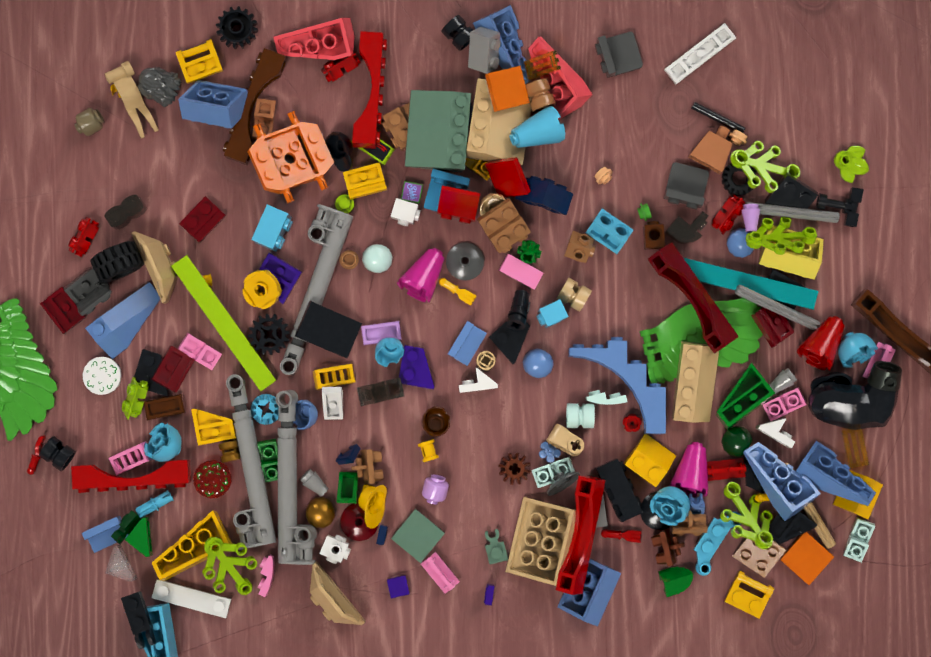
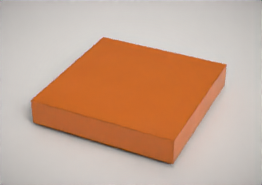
M521 66L485 74L494 112L530 103Z
M806 532L797 538L779 560L807 585H810L834 556Z

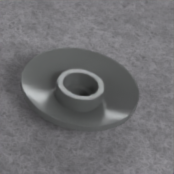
M463 242L456 244L447 254V269L452 276L459 280L474 279L481 273L484 267L483 253L472 243ZM462 258H468V264H463L461 262Z
M563 472L558 473L553 477L555 481L549 487L547 495L552 496L563 491L578 479L580 473L571 472L565 475Z

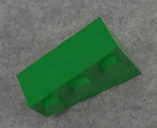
M752 362L716 412V416L727 430L775 395V392Z

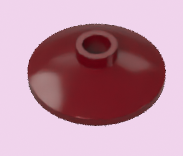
M358 503L349 505L341 515V529L352 540H367L377 531L378 526L371 529L366 526L365 511L360 508ZM356 519H362L363 524L361 526L356 525Z

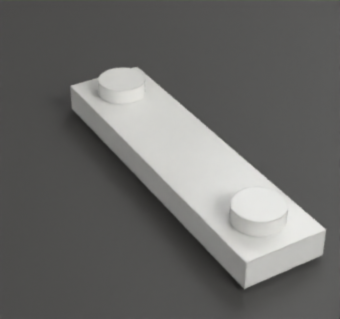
M724 23L665 68L664 71L676 85L729 45L736 37Z
M159 579L156 580L152 594L153 599L222 618H227L232 600Z

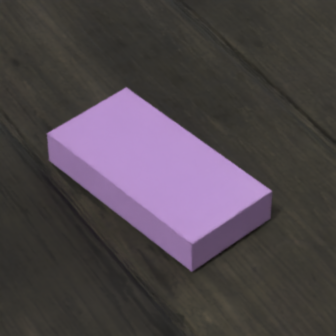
M399 321L361 326L364 345L377 344L380 340L389 337L402 340Z

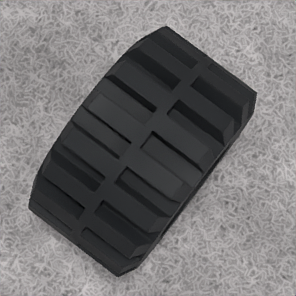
M127 241L109 247L96 254L90 260L100 283H108L123 278L139 270L144 265V261L134 241Z

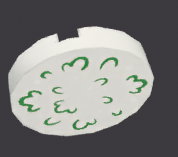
M96 357L89 361L84 368L83 382L92 393L98 395L110 394L121 383V369L113 359Z

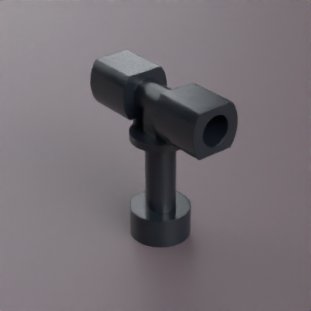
M852 187L849 199L845 198L844 202L827 199L826 194L819 193L816 208L824 210L828 206L842 209V213L846 214L844 226L855 228L857 227L859 217L857 213L858 203L862 202L864 189Z

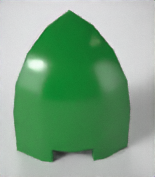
M672 567L658 571L660 581L662 580L664 583L663 590L666 597L685 591L693 581V573L684 567Z

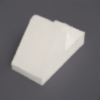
M476 368L478 383H474V380L462 381V385H459L460 393L498 388V384L478 368Z
M322 387L324 420L343 419L342 387Z
M786 418L763 423L755 428L787 448H792L795 443L791 439L792 435L783 430L781 433L779 432Z

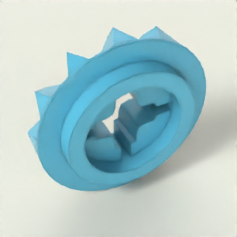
M263 394L257 396L252 402V417L258 423L268 425L278 420V405L275 396ZM270 402L269 409L274 413L263 415V410L258 406H266Z

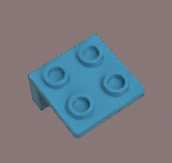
M433 169L424 208L437 212L442 185L468 190L470 178Z

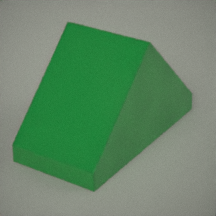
M339 472L337 503L356 504L358 502L357 472Z
M149 517L142 518L125 539L145 557L153 555Z

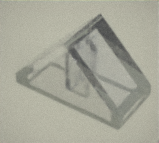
M121 544L113 547L105 574L132 582L138 578Z

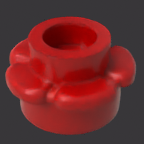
M629 414L623 419L624 429L627 432H637L640 429L642 421L636 414Z

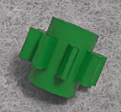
M533 240L522 241V245L518 246L517 253L520 254L519 260L521 259L527 264L536 263L537 258H540L542 252L539 250L540 245Z

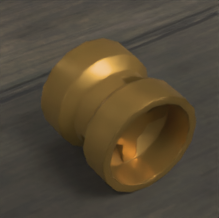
M237 440L218 444L219 450L222 451V463L241 459L240 453L237 452ZM234 449V451L225 452V450Z

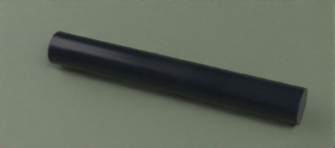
M694 102L691 108L732 130L735 129L742 133L745 130V127Z

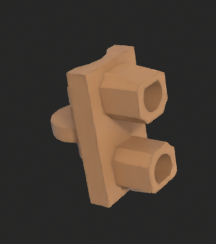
M372 449L361 450L362 458H356L357 466H351V470H357V476L363 477L364 484H375V482L383 480L382 469L374 470L373 466L374 462L382 461L381 452L372 451Z
M689 510L688 516L683 522L672 526V534L677 537L692 533L694 536H702L703 533L708 531L706 514H692V510Z

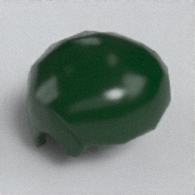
M735 426L724 433L721 443L725 452L730 456L738 457L744 454L743 452L750 447L753 440L746 428Z

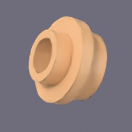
M734 129L733 133L729 134L730 141L733 144L740 146L747 143V136L741 131Z
M606 167L601 168L595 174L596 182L598 184L608 183L612 179L613 171Z

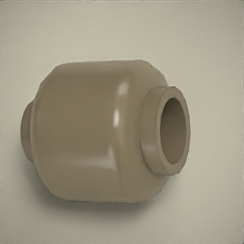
M87 108L76 115L74 126L80 134L84 133L86 136H91L103 128L104 118L97 109Z

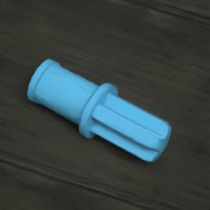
M166 490L155 498L151 497L150 501L142 504L135 510L137 515L143 518L155 510L159 511L160 507L174 501L169 490Z

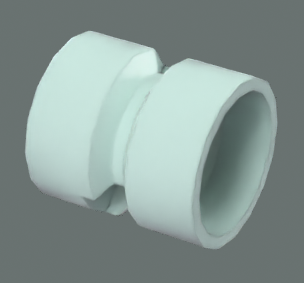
M567 403V428H578L579 425H582L583 428H594V404H583L580 407L578 404Z

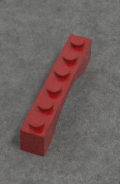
M360 31L359 52L370 72L372 88L370 99L364 112L353 124L352 144L356 148L376 149V143H380L381 132L377 131L378 124L382 122V113H379V106H383V94H380V87H384L385 76H381L382 69L386 67V58L383 57V51H387V39H384L382 32Z
M190 459L167 461L154 472L136 478L114 476L95 465L71 466L72 489H78V493L90 492V488H97V492L109 491V487H117V491L128 490V486H136V490L148 489L147 485H155V489L167 488V484H174V488L186 487V483H191Z
M578 476L575 491L576 520L568 554L559 570L556 591L571 595L583 594L606 481L604 479L592 476Z

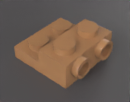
M410 102L382 116L384 120L381 122L386 132L390 131L393 136L390 139L395 149L399 147L401 151L406 149Z
M509 198L477 218V221L498 253L510 251L514 243L525 241L528 238V234L531 233Z

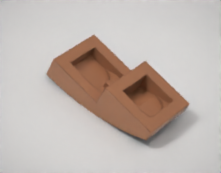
M257 98L254 125L260 123L266 135L273 133L276 101ZM253 128L252 139L256 140L257 134Z

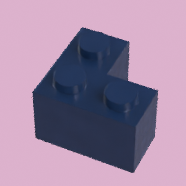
M536 176L526 178L531 192L528 195L516 196L515 199L528 205L542 207L552 213L567 215L573 193L567 191L566 186L554 185L555 181L544 178L543 181Z

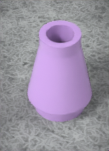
M758 204L743 205L741 211L745 232L757 231L761 210Z

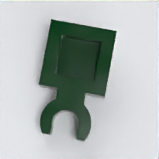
M131 510L129 514L124 515L119 524L120 528L111 537L118 544H121L126 535L130 534L141 518Z

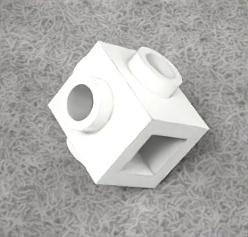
M336 534L335 537L327 535L320 554L326 556V560L331 563H341L343 559L347 560L351 549L348 546L350 543H347V539ZM334 546L339 548V552L334 551Z

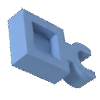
M690 493L688 498L692 514H704L705 502L703 494L700 493L699 497L693 498L692 493Z

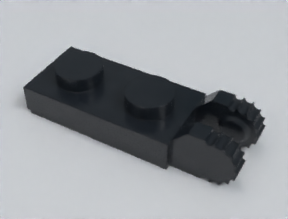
M139 591L122 597L121 600L132 633L135 635L134 639L139 649L145 647L141 633L146 631L149 645L156 644L152 629L153 625L142 592Z

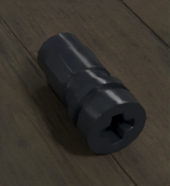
M525 290L515 291L506 323L507 327L511 330L521 331L525 329L530 307V295Z

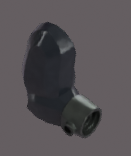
M877 361L872 367L867 379L868 383L865 386L845 385L830 381L821 383L809 396L808 407L811 414L824 423L851 430L886 426L892 417L897 403L902 368L891 362Z

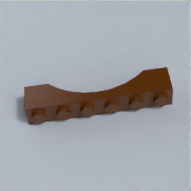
M265 48L263 53L260 52L256 60L258 66L256 71L253 70L249 80L252 81L250 87L246 88L248 94L242 117L230 128L229 142L226 141L223 147L226 158L248 166L250 156L247 151L253 145L250 134V118L253 107L264 89L281 77L287 62L286 56Z
M868 289L863 290L851 306L931 374V345L905 326Z

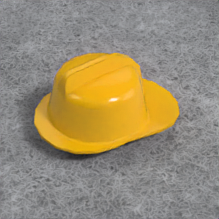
M364 485L358 499L360 508L365 511V524L370 529L377 527L384 515L387 488L384 485L377 487Z

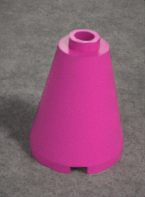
M437 248L428 249L397 281L399 288L403 289L405 287L408 290L407 294L421 302H426L427 300L429 303L433 297L445 259L442 256L443 252Z
M692 442L690 445H687L670 486L684 491L687 496L692 493L693 497H697V493H702L703 497L708 496L706 448L699 442Z

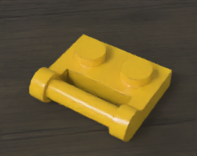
M212 39L188 50L176 52L187 84L223 71ZM207 50L210 51L209 55L187 63L185 62V58Z
M739 570L724 602L760 619L769 598L773 594L774 587L766 586L746 576L744 572ZM742 582L763 592L762 598L740 588V583Z

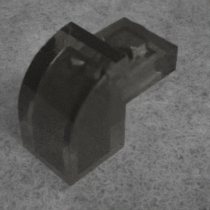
M702 211L691 225L678 216L664 233L677 243L691 244L702 237L697 230L701 231L707 225L706 219L708 215Z
M401 378L357 387L361 406L404 397Z

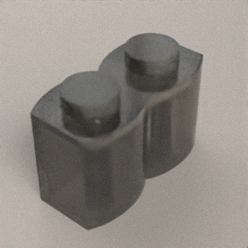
M131 195L125 198L121 205L110 208L104 217L112 228L121 229L127 226L131 219L142 216L146 212L147 207L138 195Z

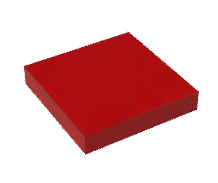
M517 157L492 160L485 163L496 193L504 197L528 195L531 192Z

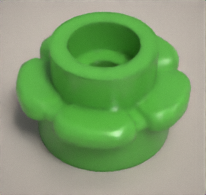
M640 203V208H637L639 217L647 221V219L652 218L648 203L643 205Z

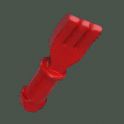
M40 436L35 444V454L31 455L32 458L27 469L29 475H33L36 471L38 461L41 458L39 453L46 436Z
M608 529L601 531V536L604 538H617L618 540L624 538L629 542L641 543L642 531L626 530L621 532V530L614 531Z

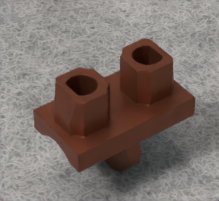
M669 529L652 536L653 546L662 545L664 552L656 554L657 564H667L668 567L677 563L676 556L682 555L680 548L685 547V543H679L677 536L671 538Z

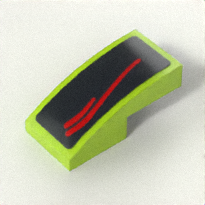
M381 139L380 143H376V149L358 148L383 165L386 164L395 150Z

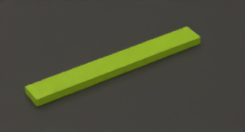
M188 255L174 263L171 267L258 389L262 391L274 383L276 378Z

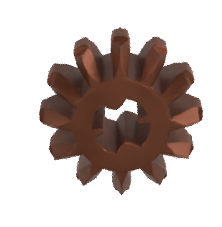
M518 452L515 454V459H513L511 453H508L509 461L502 457L506 465H498L500 468H505L504 471L499 472V475L506 473L507 475L503 478V481L506 482L510 477V485L514 484V479H517V483L521 484L519 477L527 480L528 478L523 473H531V470L524 468L530 466V462L522 463L526 456L518 460ZM513 463H517V467L520 468L519 472L516 471L517 474H512V470L509 469L510 465L513 466Z

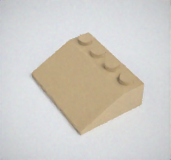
M478 78L466 158L492 161L517 157L520 165L523 166L525 147L517 148L515 145H512L509 136L512 129L530 118V103L494 112L487 81Z
M523 497L505 572L556 586L559 570L565 561L571 545L576 510Z

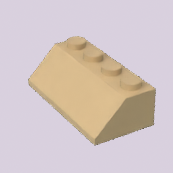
M681 341L671 416L675 421L692 423L710 422L719 351L714 354L708 344Z

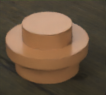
M347 250L341 254L340 264L343 268L351 270L358 265L359 258L354 251Z

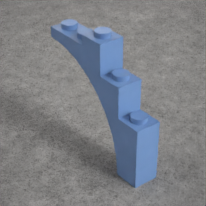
M611 337V340L606 342V348L599 344L592 345V348H584L583 344H574L573 348L568 349V357L583 358L596 362L611 370L624 381L639 404L645 434H666V387H661V384L652 383L649 384V387H646V364H642L641 360H630V364H627V341H623V337Z

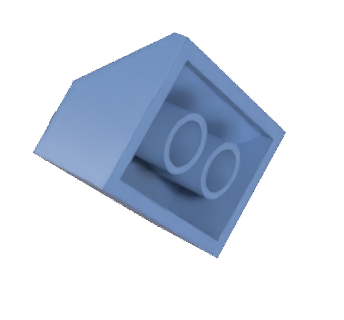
M198 80L178 99L182 119L232 128L242 117L248 90Z
M590 559L583 594L571 595L563 593L558 608L584 622L598 626L621 573Z

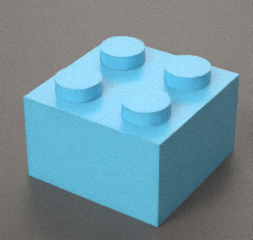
M267 204L251 240L258 245L277 252L284 245L285 239L283 236L285 232H289L292 227V217L288 213Z

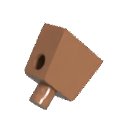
M720 125L716 134L708 131L688 158L720 175L724 170L732 147V143L726 140L730 130Z

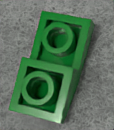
M277 439L257 442L265 482L278 480Z

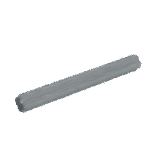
M752 202L746 203L758 204L759 209H761L760 214L785 216L837 223L840 217L838 212Z
M738 285L735 289V294L809 329L815 331L820 326L818 320L747 287Z

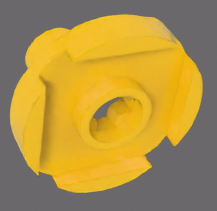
M269 270L254 271L244 280L243 296L247 303L253 307L269 308L278 301L279 296L282 294L279 281ZM259 285L265 288V294L263 292L259 293Z

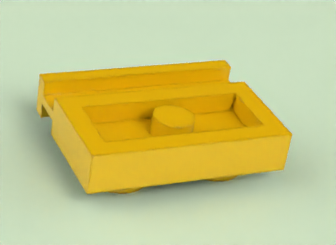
M380 162L343 172L350 200L387 190Z

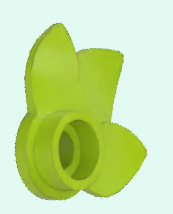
M851 146L846 151H839L834 157V164L840 169V175L846 182L853 183L855 175H863L869 171L867 162L862 158L865 153L863 147Z

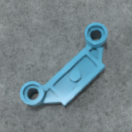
M713 517L707 526V533L702 534L693 548L697 556L695 570L698 574L705 576L711 572V558L729 530L736 525H741L740 523H734L732 520L724 522L721 518L716 519ZM703 565L707 566L706 571L701 570Z

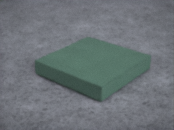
M415 508L391 539L421 563L445 532Z

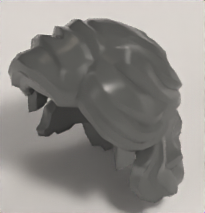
M160 67L144 69L141 72L138 89L147 99H154L163 107H167L169 104H172V101H175V96L178 95L175 91L180 90L179 86L182 82L178 78V73L167 72Z

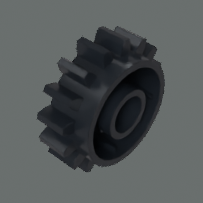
M239 6L237 10H233L230 7L229 12L224 10V16L218 17L220 23H217L216 27L220 30L216 33L218 36H222L220 38L221 42L226 41L227 47L233 44L234 49H237L238 45L244 49L245 43L251 45L250 39H256L253 33L258 32V29L254 27L258 23L256 20H253V14L248 15V9L241 11ZM237 24L242 25L239 31H232L233 26Z

